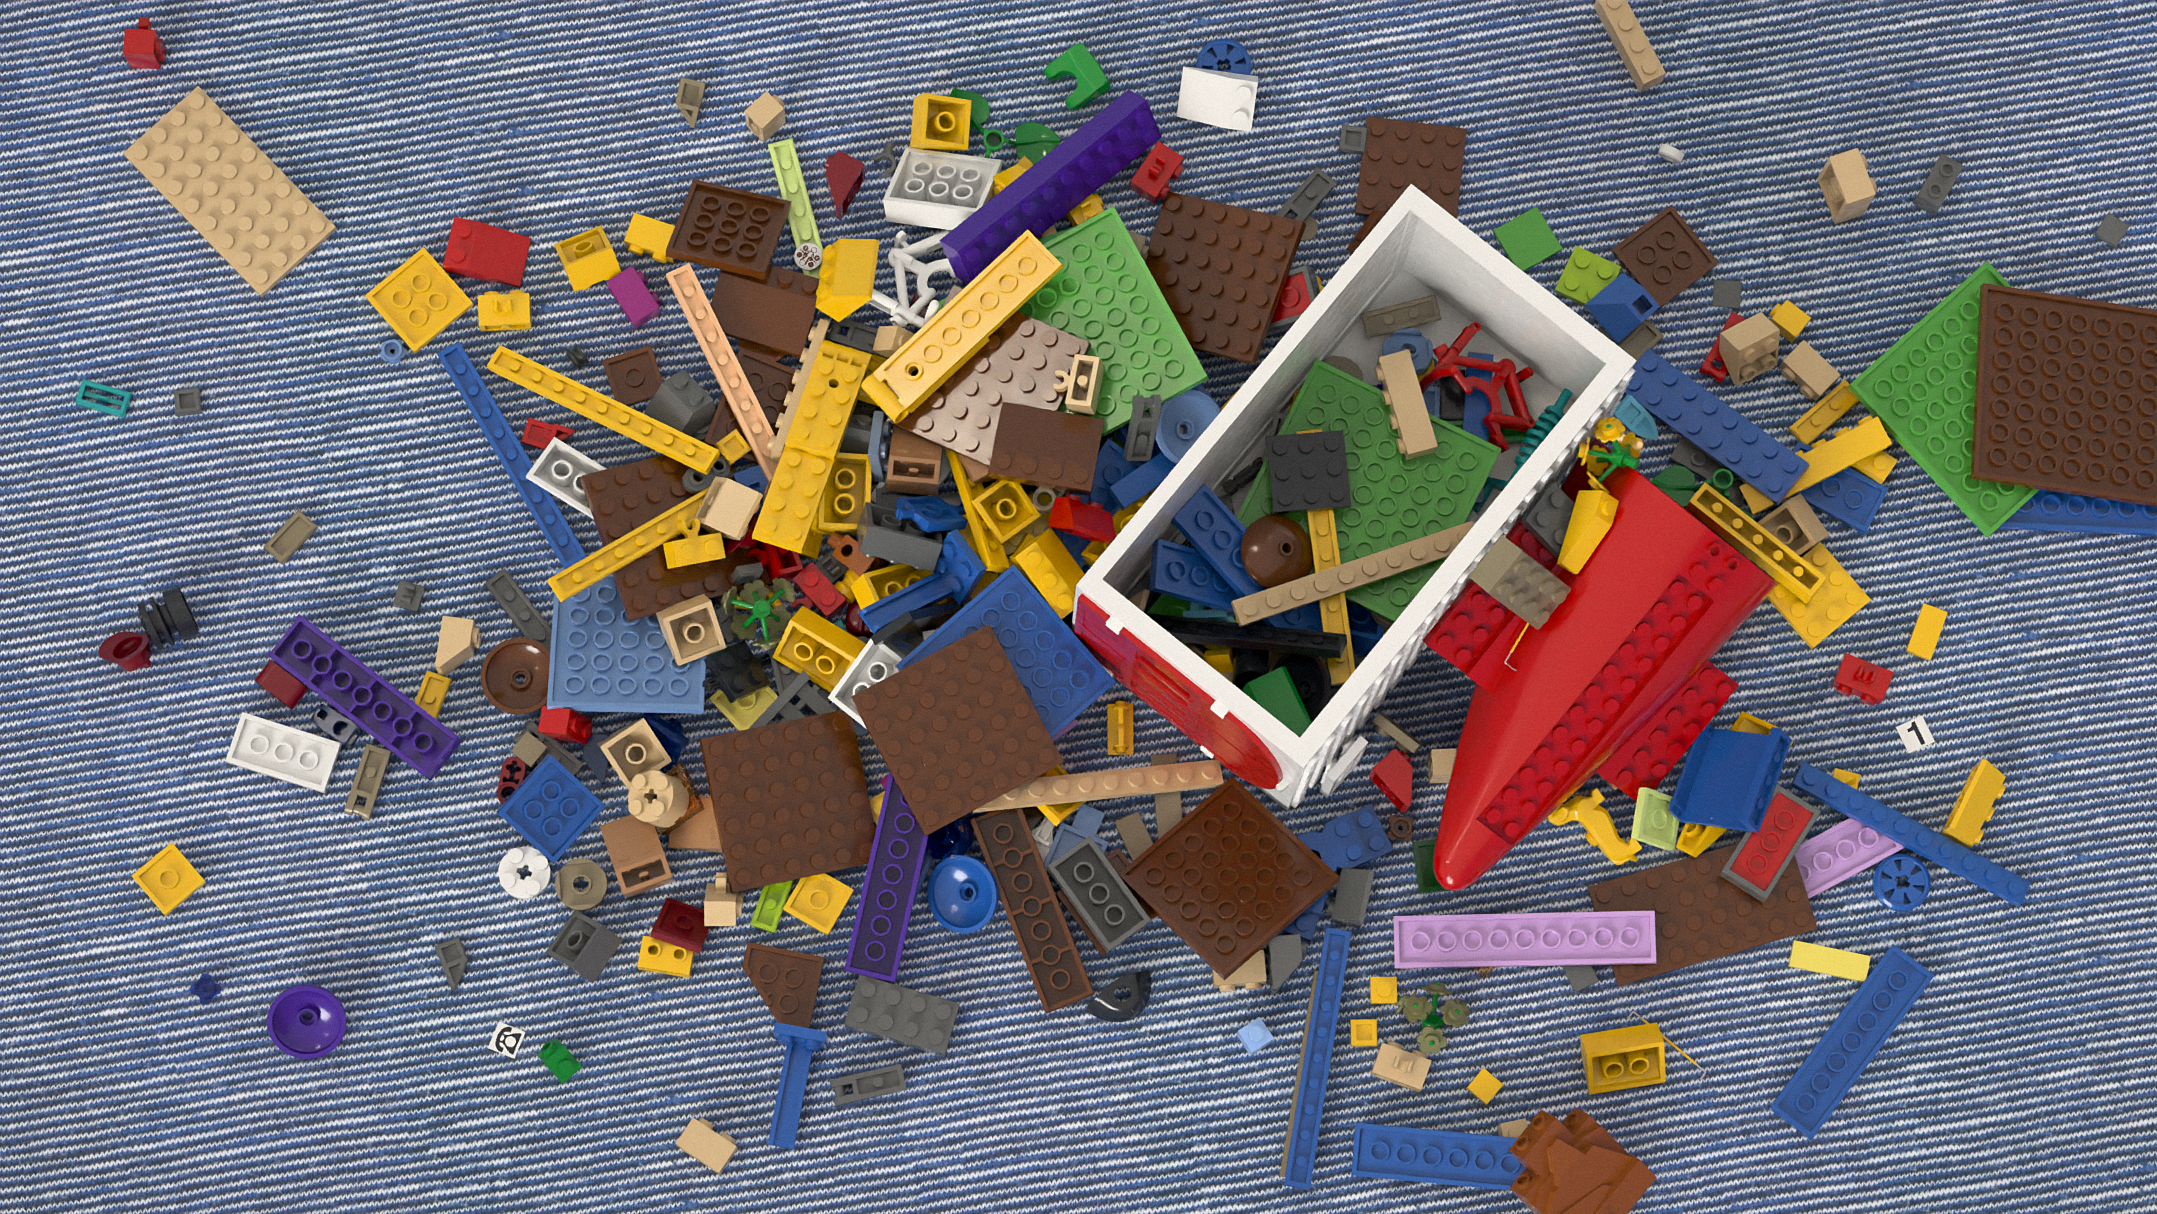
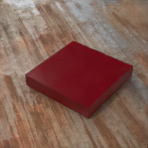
M667 897L650 937L700 954L712 926H704L703 909Z

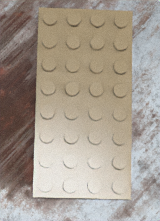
M199 86L123 153L135 168L261 297L337 230L331 221Z

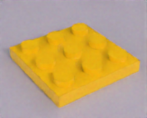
M424 247L365 295V298L414 354L474 306L472 301Z
M1821 542L1801 557L1827 577L1823 586L1809 603L1803 602L1776 579L1775 581L1778 585L1767 597L1811 649L1816 647L1871 600Z

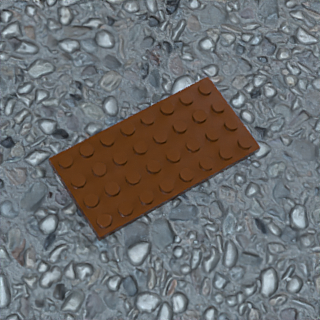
M1739 843L1699 854L1696 858L1692 856L1589 886L1587 889L1594 912L1655 911L1656 964L1611 965L1617 986H1624L1816 930L1818 927L1795 854L1764 903L1719 875Z

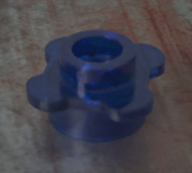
M209 974L201 975V979L190 987L191 994L197 995L203 1005L210 1004L211 999L222 991L221 985L215 984ZM204 987H208L207 992L203 990Z

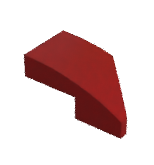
M528 418L521 444L545 450L554 437L564 441L571 437L575 430Z

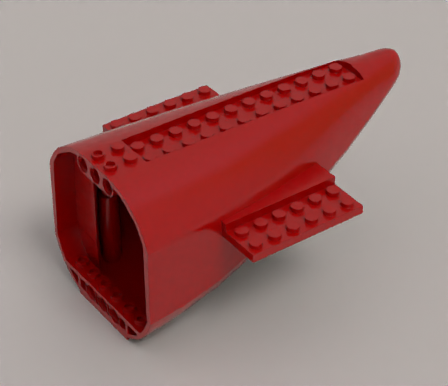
M1594 436L1591 438L1589 449H1592L1594 445H1598L1599 448H1605L1607 453H1611L1612 450ZM1582 458L1577 459L1560 486V489L1574 503L1576 502L1579 490H1595L1591 489V485L1588 483L1590 477L1586 473L1588 471L1587 462L1585 461V464L1582 466ZM1608 463L1607 468H1604L1603 473L1612 465V463ZM1618 466L1602 482L1610 492L1609 495L1617 499L1619 503L1612 526L1578 574H1572L1558 565L1559 557L1555 558L1520 520L1507 534L1506 538L1546 567L1572 589L1567 594L1566 599L1558 605L1548 621L1539 630L1529 624L1514 651L1506 661L1517 671L1511 669L1504 661L1527 622L1488 594L1472 579L1422 640L1427 646L1476 682L1456 749L1434 848L1433 870L1437 881L1443 889L1458 891L1475 883L1596 773L1636 802L1639 788L1647 787L1655 790L1739 686L1737 682L1709 660L1776 588L1778 583L1636 469L1629 466L1624 468Z

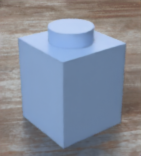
M1260 1017L1238 1030L1236 1034L1250 1056L1274 1040V1037Z

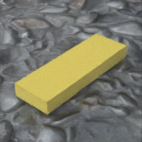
M1794 940L1788 967L1864 982L1867 978L1871 956Z

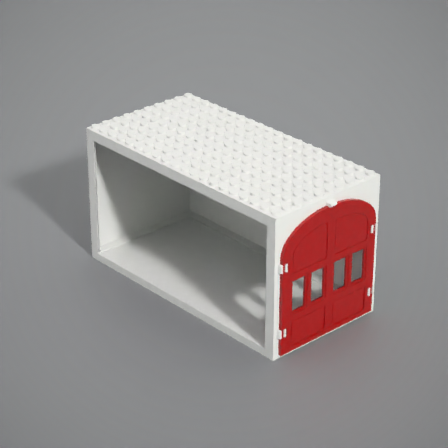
M1410 184L1078 582L1075 590L1071 631L1111 677L1118 680L1200 746V750L1211 759L1215 758L1231 772L1258 787L1286 811L1291 806L1296 808L1305 797L1304 795L1308 787L1312 788L1320 779L1324 767H1327L1334 758H1337L1340 747L1344 748L1353 738L1355 730L1362 728L1369 719L1372 709L1376 710L1387 695V691L1389 689L1393 690L1401 680L1404 670L1408 671L1415 663L1421 649L1424 651L1428 647L1422 640L1471 581V578L1468 576L1502 535L1507 536L1548 483L1554 482L1557 486L1560 485L1562 477L1564 475L1567 476L1579 458L1577 457L1578 452L1576 449L1579 447L1580 442H1585L1586 437H1590L1591 440L1594 436L1592 431L1596 428V423L1604 417L1610 418L1613 416L1614 411L1617 409L1616 407L1620 403L1619 401L1623 397L1622 395L1636 372L1633 367L1637 360L1414 185ZM1435 294L1442 320L1409 328L1422 332L1423 337L1427 340L1428 338L1430 339L1434 349L1444 343L1449 348L1465 327L1473 322H1478L1481 329L1473 336L1459 355L1467 357L1468 352L1494 354V362L1508 358L1516 365V373L1528 366L1531 367L1534 375L1521 382L1520 386L1530 415L1535 421H1539L1538 417L1541 413H1545L1544 410L1548 405L1552 406L1555 404L1564 388L1570 390L1573 394L1564 407L1563 413L1565 415L1503 491L1492 490L1480 512L1476 513L1480 519L1389 630L1383 634V637L1367 657L1356 655L1360 664L1343 686L1331 689L1330 702L1303 735L1298 737L1127 600L1126 597L1150 569L1154 541L1162 539L1173 542L1180 534V531L1171 521L1199 488L1206 484L1216 496L1227 495L1222 488L1223 484L1229 479L1233 480L1234 475L1248 465H1252V462L1257 458H1263L1266 448L1265 438L1270 434L1275 412L1288 415L1287 411L1297 389L1301 390L1316 359L1324 361L1330 356L1346 357L1358 365L1363 373L1364 382L1370 385L1383 384L1382 381L1377 380L1374 366H1378L1377 362L1379 357H1382L1384 341L1387 337H1391L1393 332L1367 339L1361 313ZM1433 354V361L1435 367L1437 365L1438 358ZM1457 366L1458 369H1465L1466 371V367ZM1502 385L1497 392L1501 401L1502 414L1514 416L1504 385ZM1508 444L1510 449L1502 454L1500 452L1488 477L1508 481L1517 467L1514 460L1516 456H1520L1518 451L1523 444ZM1255 479L1243 488L1239 487L1238 491L1231 496L1235 517Z

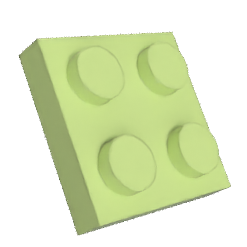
M1647 787L1639 788L1631 834L1632 839L1667 851H1675L1679 821L1668 811L1672 796Z

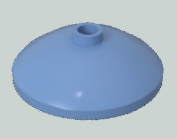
M1188 390L1162 404L1155 437L1159 448L1170 461L1178 464L1221 411L1217 404L1208 395L1196 390ZM1180 426L1183 428V434L1179 431Z

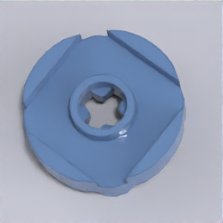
M1405 328L1393 332L1391 337L1386 338L1383 344L1382 356L1410 349L1411 353H1415L1411 355L1416 375H1423L1427 372L1433 360L1434 353L1432 350L1434 347L1429 338L1427 340L1422 336V332Z

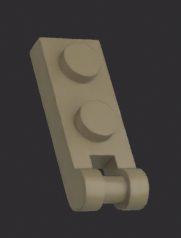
M366 744L344 814L351 816L357 814L362 816L364 820H371L392 755L391 751ZM358 797L367 799L365 806L357 804Z

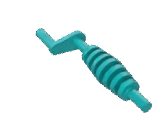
M1564 388L1555 404L1552 406L1548 405L1544 410L1545 413H1541L1538 417L1539 421H1535L1534 427L1527 431V437L1522 442L1523 446L1518 451L1520 456H1516L1514 460L1517 467L1509 480L1487 478L1484 484L1483 504H1474L1472 508L1474 512H1480L1493 489L1503 491L1565 415L1563 409L1573 394L1570 390Z

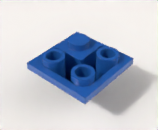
M1621 273L1584 305L1617 344L1660 307L1644 287L1624 273Z

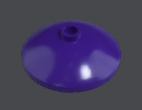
M313 984L295 985L282 991L273 1000L267 1015L268 1032L275 1045L286 1054L301 1059L318 1058L330 1053L339 1045L346 1030V1012L340 1000L329 990ZM311 1012L313 1016L306 1017L303 1013Z

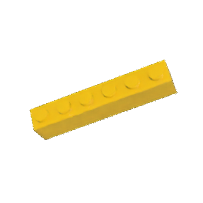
M1869 415L1858 421V427L1849 430L1848 427L1834 433L1836 438L1828 442L1824 438L1812 444L1813 450L1805 454L1802 450L1796 452L1795 454L1808 462L1810 467L1782 501L1892 446L1878 416L1872 418ZM1744 481V485L1739 487L1753 515L1776 505Z
M1706 482L1689 501L1686 509L1806 604L1823 586L1827 577Z

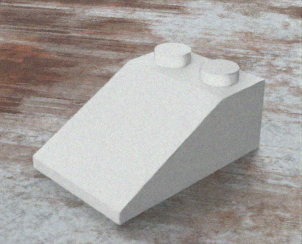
M1183 66L1177 117L1222 128L1251 132L1258 76Z

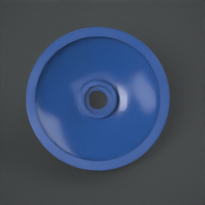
M956 855L943 860L935 867L928 881L927 898L931 912L941 925L953 932L971 933L986 926L993 918L998 907L999 890L996 879L986 864L969 855ZM970 888L973 890V896L969 894Z

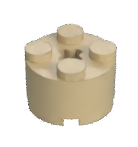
M647 771L637 774L632 780L628 794V810L641 821L658 827H670L676 824L675 821L679 817L685 815L689 805V793L678 778L660 771Z

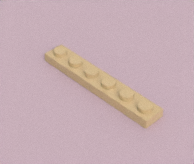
M820 318L817 327L812 326L808 336V341H811L809 349L805 347L799 361L803 363L801 370L796 369L791 383L795 385L793 392H787L783 404L787 406L785 414H779L775 426L779 428L777 436H771L767 447L768 450H771L769 460L779 463L785 447V440L822 341L825 340L829 321Z

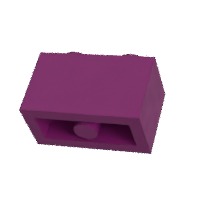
M633 266L606 281L609 291L634 329L661 314L659 305L662 303L654 291L651 293L645 286L648 284V281L641 270L636 272Z

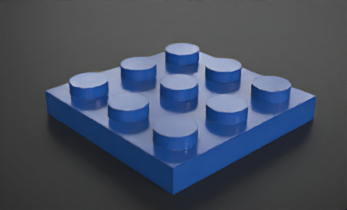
M548 753L496 812L554 864L606 805Z

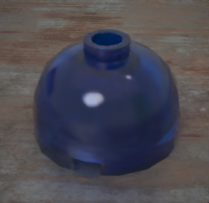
M965 815L929 834L926 851L930 856L935 859L946 860L967 853L974 839V829L969 818Z

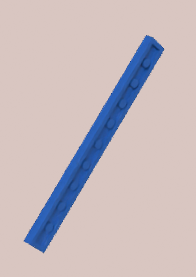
M458 341L437 353L563 568L566 569L586 558L587 555L550 493L526 478L533 464L461 343Z
M1804 761L1800 764L1790 785L1793 788L2017 907L2022 904L2031 882Z
M1325 928L1283 1186L1310 1190L1351 931Z

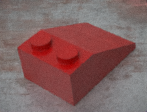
M454 217L443 267L448 274L521 288L531 238L482 222Z

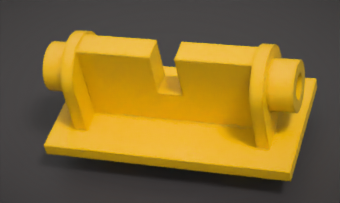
M1125 701L1107 704L1108 755H1133V704H1126Z

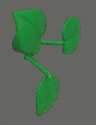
M957 88L951 91L950 97L972 100L969 133L975 127L978 131L985 134L983 145L987 151L984 158H989L991 152L1001 150L1003 144L1006 143L1017 146L1016 153L1020 160L1025 156L1033 164H1036L1060 143V138L1055 132L1035 122H1027L1018 126L1015 130L1016 141L1004 138L999 130L984 129L979 124L984 123L988 119L989 105L987 101L975 92Z
M1679 465L1668 467L1658 476L1651 479L1652 483L1683 507H1686L1694 496L1693 491H1698L1705 483L1693 486L1695 483L1694 474L1688 468ZM1720 465L1724 469L1717 470L1712 479H1707L1705 482L1729 500L1730 493L1728 490L1733 483V475L1730 470ZM1740 509V510L1743 511L1745 514H1747L1750 518L1753 519V517L1751 516V514H1750L1749 512H1747V511L1744 510V509Z

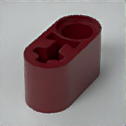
M271 660L268 661L254 679L259 686L291 710L294 709L309 690Z
M509 757L502 764L497 788V798L501 805L505 802L503 800L504 792L510 789L515 791L527 778V768L518 757ZM514 765H517L521 771L515 773V783L511 782L512 774L509 769H513Z

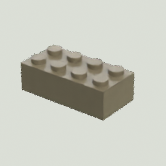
M1504 535L1497 540L1468 576L1488 594L1537 630L1548 621L1553 611L1566 599L1567 594L1572 590L1556 575Z

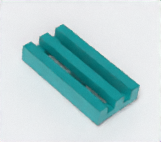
M83 379L75 404L125 419L133 394ZM86 387L124 397V400H116L85 390ZM83 396L119 406L121 410L83 400Z

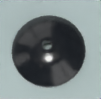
M1286 653L1275 663L1272 671L1280 667H1286L1311 722H1313L1326 707L1330 699L1331 676L1329 669L1320 656Z

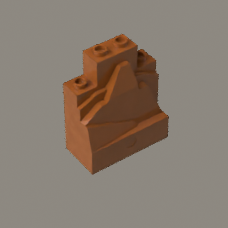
M1576 1107L1567 1115L1563 1123L1549 1113L1540 1110L1509 1149L1510 1153L1525 1167V1170L1517 1177L1509 1189L1534 1214H1628L1656 1179V1176L1640 1159L1627 1153L1589 1114Z

